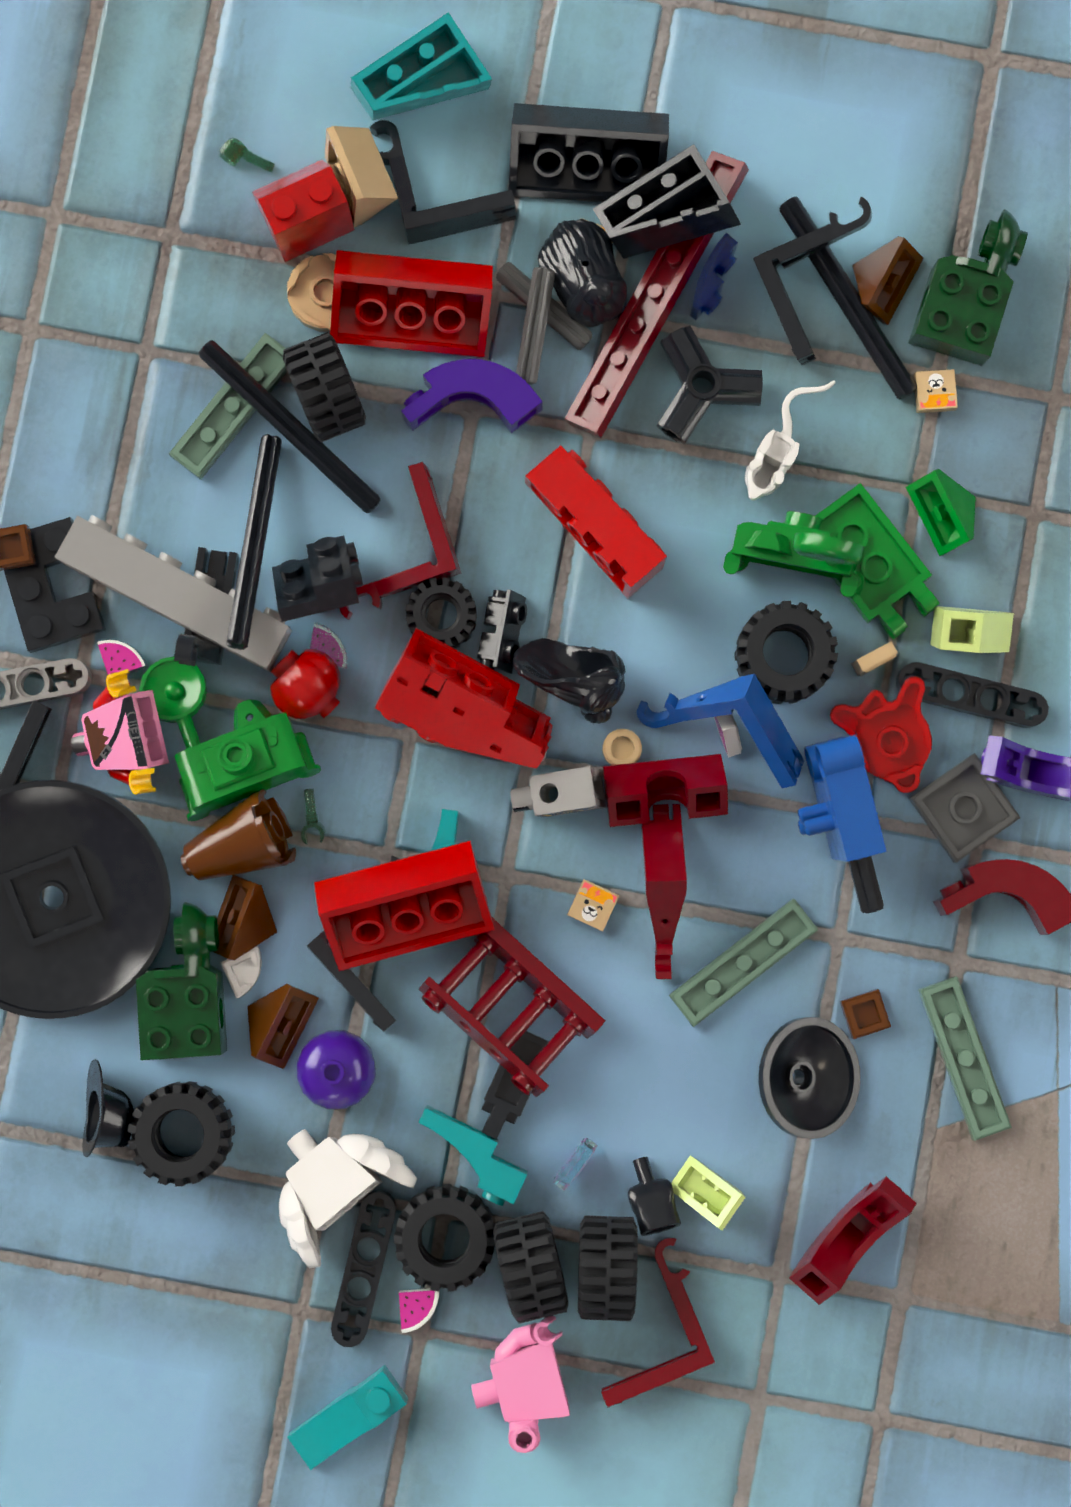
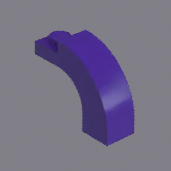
M460 359L441 364L423 374L424 384L429 390L425 393L423 390H418L408 397L404 402L405 408L401 410L403 420L414 431L451 403L463 400L476 401L491 408L509 431L513 433L542 411L543 401L522 377L509 368L481 359Z
M989 735L987 746L981 757V775L986 776L988 781L1020 791L1071 802V757L1038 751L1004 737Z

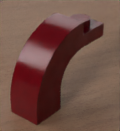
M997 859L968 865L960 869L967 884L963 885L961 880L955 881L939 890L942 897L933 901L940 916L949 915L987 894L1001 893L1014 898L1026 909L1040 935H1049L1071 923V894L1066 887L1044 869L1019 860Z
M887 1176L875 1185L870 1182L837 1213L818 1235L793 1270L789 1279L820 1305L841 1290L851 1271L866 1251L884 1233L909 1216L917 1203Z

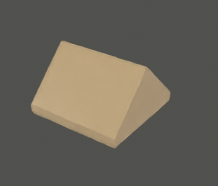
M344 126L326 128L325 160L331 166L348 201L353 225L357 227L396 201L398 196L369 128Z

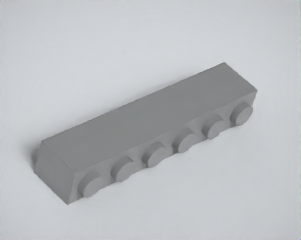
M91 515L88 521L79 516L76 517L54 557L59 562L268 672L272 670L292 633L290 627L285 625L286 621L281 622L278 612L266 607L262 613L254 608L248 647L244 650L232 649L227 646L226 641L235 593L234 589H231L229 594H226L215 588L217 581L197 570L194 576L180 570L182 562L172 556L161 552L159 557H156L146 552L147 544L129 534H126L124 539L110 533L113 526Z

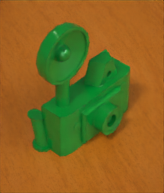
M787 511L784 523L769 521L765 525L744 522L737 525L733 548L726 554L723 568L727 574H735L737 571L746 569L749 562L840 579L841 594L845 597H852L865 586L864 576L859 571H856L857 563L861 561L864 546L832 537L829 532L819 530L822 519L820 517L801 512Z
M174 656L167 657L150 665L142 676L139 691L153 690L159 720L177 723L186 747L185 750L180 751L174 757L181 774L179 784L181 785L189 813L186 815L188 821L203 819L211 811L245 799L254 792L263 789L268 790L297 778L312 777L321 771L320 765L314 762L305 734L303 732L295 733L292 722L286 712L272 715L260 701L248 699L238 703L234 710V731L201 743L192 717L204 705L207 686L206 679L198 666L179 664V661H174ZM249 715H253V719L251 721L247 720V717Z

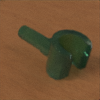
M236 138L228 139L219 150L220 157L233 167L241 158L271 173L275 167L274 163L253 154Z
M305 789L306 825H304L301 831V839L307 845L308 837L306 830L310 827H315L320 832L321 843L325 837L326 830L322 823L318 822L314 789Z

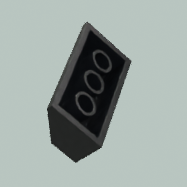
M514 103L511 128L509 190H512L513 196L604 202L667 161L669 114Z

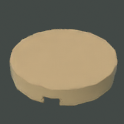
M323 253V255L314 257L312 255L303 259L293 269L287 283L288 302L294 316L306 327L317 331H330L336 254Z

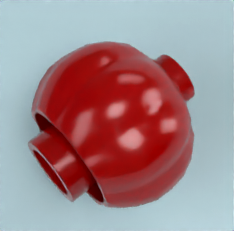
M292 649L270 671L276 677L270 685L272 700L282 713H287L288 717L304 720L319 714L325 718L340 703L335 697L341 682L338 666L330 656L322 651L305 649L298 655Z

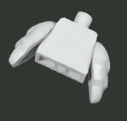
M304 1129L287 1142V1145L299 1161L286 1172L289 1181L283 1186L280 1194V1222L287 1230L291 1248L298 1252L303 1262L309 1268L320 1267L321 1254L317 1230L325 1231L383 1182L373 1171L413 1189L417 1177L405 1165L403 1156L386 1148L384 1143L377 1138L364 1134L343 1135L338 1140L328 1137L318 1145L307 1130Z

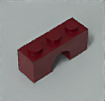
M721 754L603 766L605 799L610 827L649 823V808L654 803L662 800H675L682 803L687 808L689 819L728 815V784Z

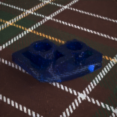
M728 233L721 238L713 249L698 279L690 316L695 321L703 312L710 315L723 300V296L720 293L724 281L716 274L718 273L723 277L737 260L734 254L738 242Z

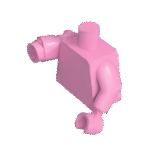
M554 1315L545 1317L539 1323L513 1329L495 1349V1357L490 1361L493 1379L471 1385L477 1409L500 1403L504 1421L509 1422L508 1442L511 1448L520 1453L534 1451L539 1445L538 1419L570 1416V1407L553 1343L563 1333L554 1334L547 1326L556 1320Z

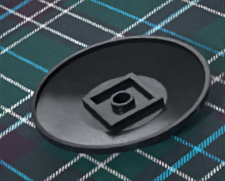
M34 780L5 787L0 790V1009L31 1018L57 1019L79 1016L108 1005L136 984V979L146 973L156 958L167 932L171 911V886L168 870L158 844L148 828L130 809L112 796L90 786L63 780ZM48 886L59 888L64 896L62 905L58 907L46 905L42 899L44 888Z

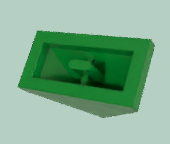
M936 469L906 486L939 556H943L974 539L976 497L940 469Z

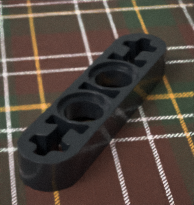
M912 662L905 665L896 676V687L899 691L905 681V676H910L914 670L919 672V678L928 682L934 680L933 674L938 675L939 678L934 686V697L928 695L931 687L925 686L926 689L922 699L924 703L1023 728H1031L1041 724L1048 715L1049 706L1047 700L1035 691L920 662ZM949 679L958 681L963 687V695L958 701H950L943 695L942 686ZM986 689H993L1000 694L1001 705L995 711H989L981 704L980 697ZM1010 694L1015 695V698L1012 700V703L1024 705L1028 703L1029 699L1032 700L1033 707L1038 709V714L1031 716L1027 720L1025 719L1024 711L1013 708L1010 710V716L1005 715L1010 704Z
M384 1190L370 1192L363 1199L359 1209L331 1324L333 1339L343 1347L359 1345L364 1340L368 1331L397 1211L395 1199ZM377 1198L383 1199L384 1207L390 1209L389 1214H382L378 1224V1228H386L385 1235L374 1229H361L362 1223L368 1226L371 1225L373 1211L368 1210L367 1205L375 1204ZM366 1237L376 1239L380 1245L379 1255L371 1260L362 1258L357 1250L359 1241ZM355 1277L365 1278L371 1286L370 1294L363 1299L352 1297L348 1291V1283ZM343 1302L352 1307L367 1308L366 1313L358 1310L355 1326L361 1328V1332H354L351 1338L345 1337L344 1329L339 1327V1323L347 1321L351 1309L342 1308Z

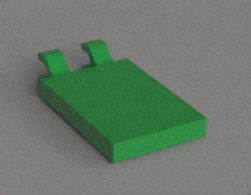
M861 483L815 515L822 518L819 530L829 532L832 537L864 546L861 561L857 563L856 571H859L864 576L865 586L860 592L847 598L867 624L877 617L886 633L894 640L905 632V629L908 627L903 618L893 608L894 604L909 594L915 607L923 617L934 611V608L940 604L934 594L924 584V582L931 578L932 574ZM833 578L836 584L841 587V580Z

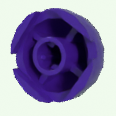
M346 1030L326 1031L314 1036L302 1048L297 1060V1080L302 1093L313 1104L328 1110H343L358 1104L370 1092L376 1077L375 1060L370 1046L360 1036Z

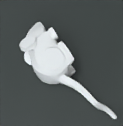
M835 381L819 387L796 388L785 397L782 404L783 429L781 433L774 429L770 431L758 447L754 460L747 465L745 483L750 500L754 501L760 497L770 495L781 486L785 473L790 469L798 455L799 443L792 439V419L789 408L793 398L800 394L826 391L835 384Z

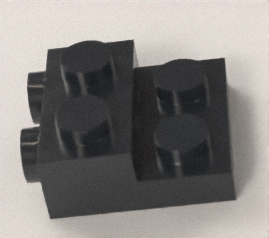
M344 535L335 538L324 537L315 543L306 545L308 558L302 560L292 559L272 567L277 608L281 622L359 603L356 587L364 585L354 542L346 544Z

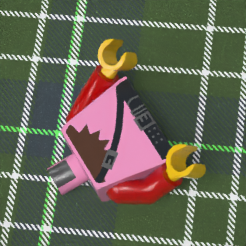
M129 669L109 674L106 677L107 686L93 702V710L82 716L84 732L75 733L72 736L71 746L77 756L90 755L91 764L95 770H107L111 778L129 785L133 794L156 792V787H153L151 784V774H155V769L151 767L168 764L169 760L153 690L133 693L136 692V687L130 686L127 678L130 672Z

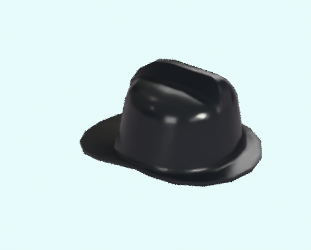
M97 1059L91 1061L87 1077L86 1122L82 1142V1150L85 1157H89L94 1148L127 1146L131 1133H128V1127L134 1120V1116H132L134 1108L130 1098L123 1091L103 1083L102 1070Z

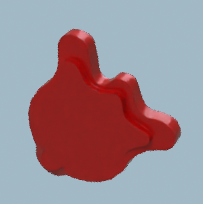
M916 676L908 677L904 681L896 699L893 701L886 700L880 690L874 689L867 694L863 702L858 706L841 703L835 705L830 712V719L835 725L844 729L849 736H857L862 749L866 771L884 779V781L892 783L898 791L903 793H910L918 788L920 773L932 750V735L921 711V703L926 689L925 683Z

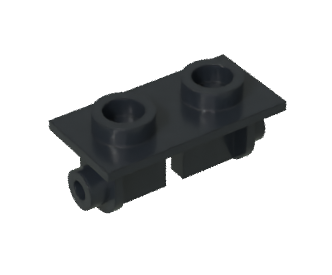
M507 589V592L493 590L492 597H488L483 624L496 627L495 633H481L477 659L480 660V663L493 670L497 668L512 674L513 654L520 647L518 642L520 629L527 617L526 597Z

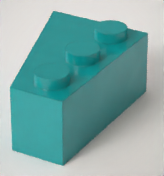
M448 12L352 76L351 89L370 118L376 120L488 90L492 78Z

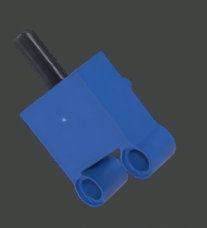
M856 735L805 746L806 763L818 804L799 808V831L802 835L808 836L825 832L832 859L849 863L861 912L868 914L883 909L884 903L872 856L887 852L859 740Z

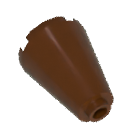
M264 789L254 792L187 842L183 847L184 854L180 856L182 867L187 875L194 876L197 880L202 881L286 866L294 862L296 847L289 849L286 840L292 837L293 834L284 812L274 797L266 800L264 796L267 791Z

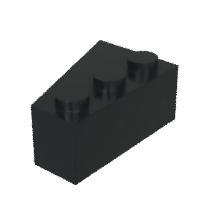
M694 144L593 208L623 259L741 225L730 202Z

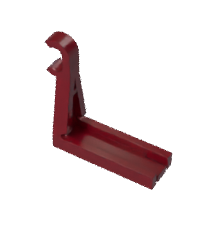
M424 462L408 466L438 563L437 565H432V562L429 561L365 584L364 586L356 587L358 597L370 595L372 597V605L380 610L383 597L417 588L422 582L426 584L432 578L443 580V577L450 578L462 574L432 481L433 478ZM349 606L339 608L341 614L350 620L353 613L349 610Z
M653 804V820H650L649 817V823L641 824L645 890L655 935L656 979H672V943L687 893L680 804H672V820H670L668 804Z
M669 1237L661 1240L655 1248L654 1255L691 1346L696 1345L697 1348L601 1388L607 1408L715 1363L682 1283V1279L686 1278L690 1271L684 1268L677 1273L669 1271L663 1257V1250L667 1246H674L677 1238Z

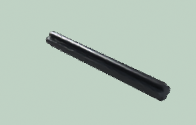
M794 196L781 205L780 213L796 238L818 229L798 197ZM827 246L808 256L895 396L901 400L911 395L917 389L915 382L871 312L862 304L859 293L830 247Z
M214 340L208 341L200 349V358L365 513H370L380 503V496L326 445L320 442L309 429Z
M269 434L263 435L260 441L226 641L227 646L232 649L244 650L248 647L282 444L280 437Z

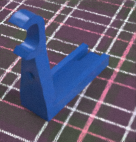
M755 673L731 680L680 700L674 694L669 693L664 708L667 710L662 712H653L648 707V703L641 700L637 709V717L641 723L650 728H659L683 721L731 715L736 710L780 787L786 788L796 785V778L800 775L804 759Z

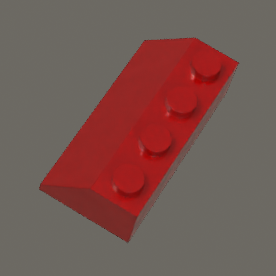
M337 250L333 280L330 335L335 338L336 343L485 357L492 297L493 266Z
M471 841L314 882L318 915L339 971L495 930Z

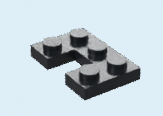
M71 517L30 529L36 564L4 570L26 648L30 653L106 630L96 595L93 591L58 602L54 595L47 568L61 564L54 557L74 522Z

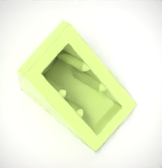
M691 1155L671 1182L674 1194L722 1231L745 1199V1195L741 1190Z

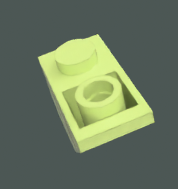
M936 606L934 608L930 645L940 650L974 653L1009 652L1014 613Z

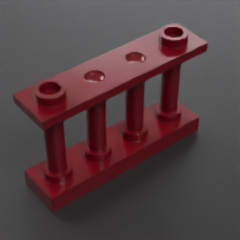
M492 918L495 930L474 935L476 937L474 939L475 945L439 984L429 976L418 990L424 994L421 998L431 1010L436 1013L442 1011L513 1076L511 1078L512 1083L522 1093L526 1095L532 1093L535 1097H538L549 1087L540 1076L576 1035H583L588 1039L598 1031L606 1020ZM494 954L505 964L503 966L505 971L474 1006L467 1011L450 995L486 955L492 956ZM524 981L535 991L533 993L534 999L502 1035L496 1038L480 1022L516 982L521 983ZM553 1007L564 1017L562 1020L564 1025L527 1066L510 1049L546 1008L552 1009Z

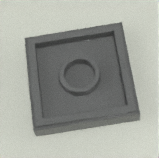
M975 753L908 798L953 863H957L1020 819V816L999 786L988 781L986 776L981 775L982 763Z

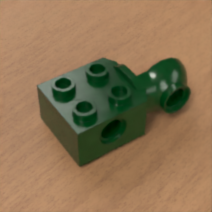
M1004 209L997 222L990 220L987 224L978 251V256L985 258L984 262L955 255L939 258L929 274L909 338V344L983 366L991 357L1014 283L1006 274L1008 265L1017 266L1028 232L1020 230L1018 222L1010 212Z
M184 902L181 917H175L174 919L175 950L177 955L184 954V964L154 968L136 979L140 1061L222 1055L227 1051L223 971L210 965V952L218 951L219 948L218 921L216 915L207 916L202 909L191 903Z

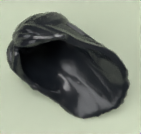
M584 219L558 223L550 237L545 240V244L538 254L539 267L554 270L553 287L572 320L586 327H596L616 319L621 314L627 297V285L617 268L612 241L608 234L595 222Z
M541 638L519 647L513 654V667L520 676L543 691L555 695L573 706L579 707L581 714L591 723L600 724L608 721L612 715V707L620 700L625 689V665L620 656L613 650H601L593 646L590 648L572 646L559 641Z

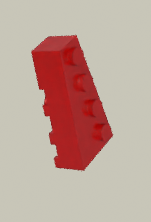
M560 445L525 475V484L628 599L663 569L667 556L660 546L644 533L635 518L611 498L613 495L606 485L599 479L594 480L584 470L587 466L582 458L574 450L571 449L567 452Z

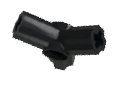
M691 326L682 327L660 341L682 384L657 424V427L671 439L686 444L711 404L760 406L763 386L762 370L715 368L711 365ZM698 378H705L711 382L713 389L708 393H699L693 388L692 382Z

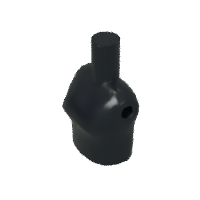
M648 1157L634 1160L633 1164L639 1184L631 1187L627 1195L631 1209L637 1219L641 1236L657 1234L681 1225L671 1182L668 1179H654Z

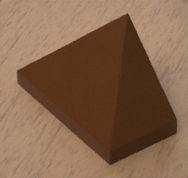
M898 236L852 265L862 304L882 324L886 325L890 323L924 259L904 237Z
M232 875L217 917L219 948L218 951L212 952L225 958L236 960L276 934L277 929L262 885Z
M285 984L248 1005L251 1056L284 1069L319 997L292 985Z

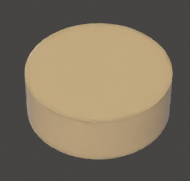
M614 730L604 740L602 746L603 756L610 765L636 763L642 753L641 741L631 730Z

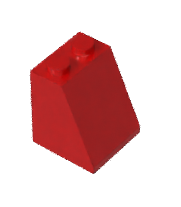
M323 160L252 191L285 262L355 230L348 201L331 166Z

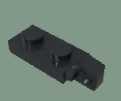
M526 1031L510 1050L528 1066L549 1041ZM500 1064L484 1097L485 1102L481 1110L490 1113L482 1133L494 1139L498 1138L505 1121L514 1124L517 1117L521 1116L530 1094L522 1093L512 1083L511 1078L513 1076Z

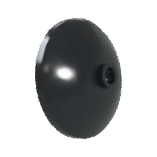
M817 1017L797 1018L781 1026L766 1044L760 1060L758 1083L764 1108L771 1120L781 1130L798 1138H822L839 1129L851 1115L860 1090V1065L854 1046L848 1036L834 1023Z

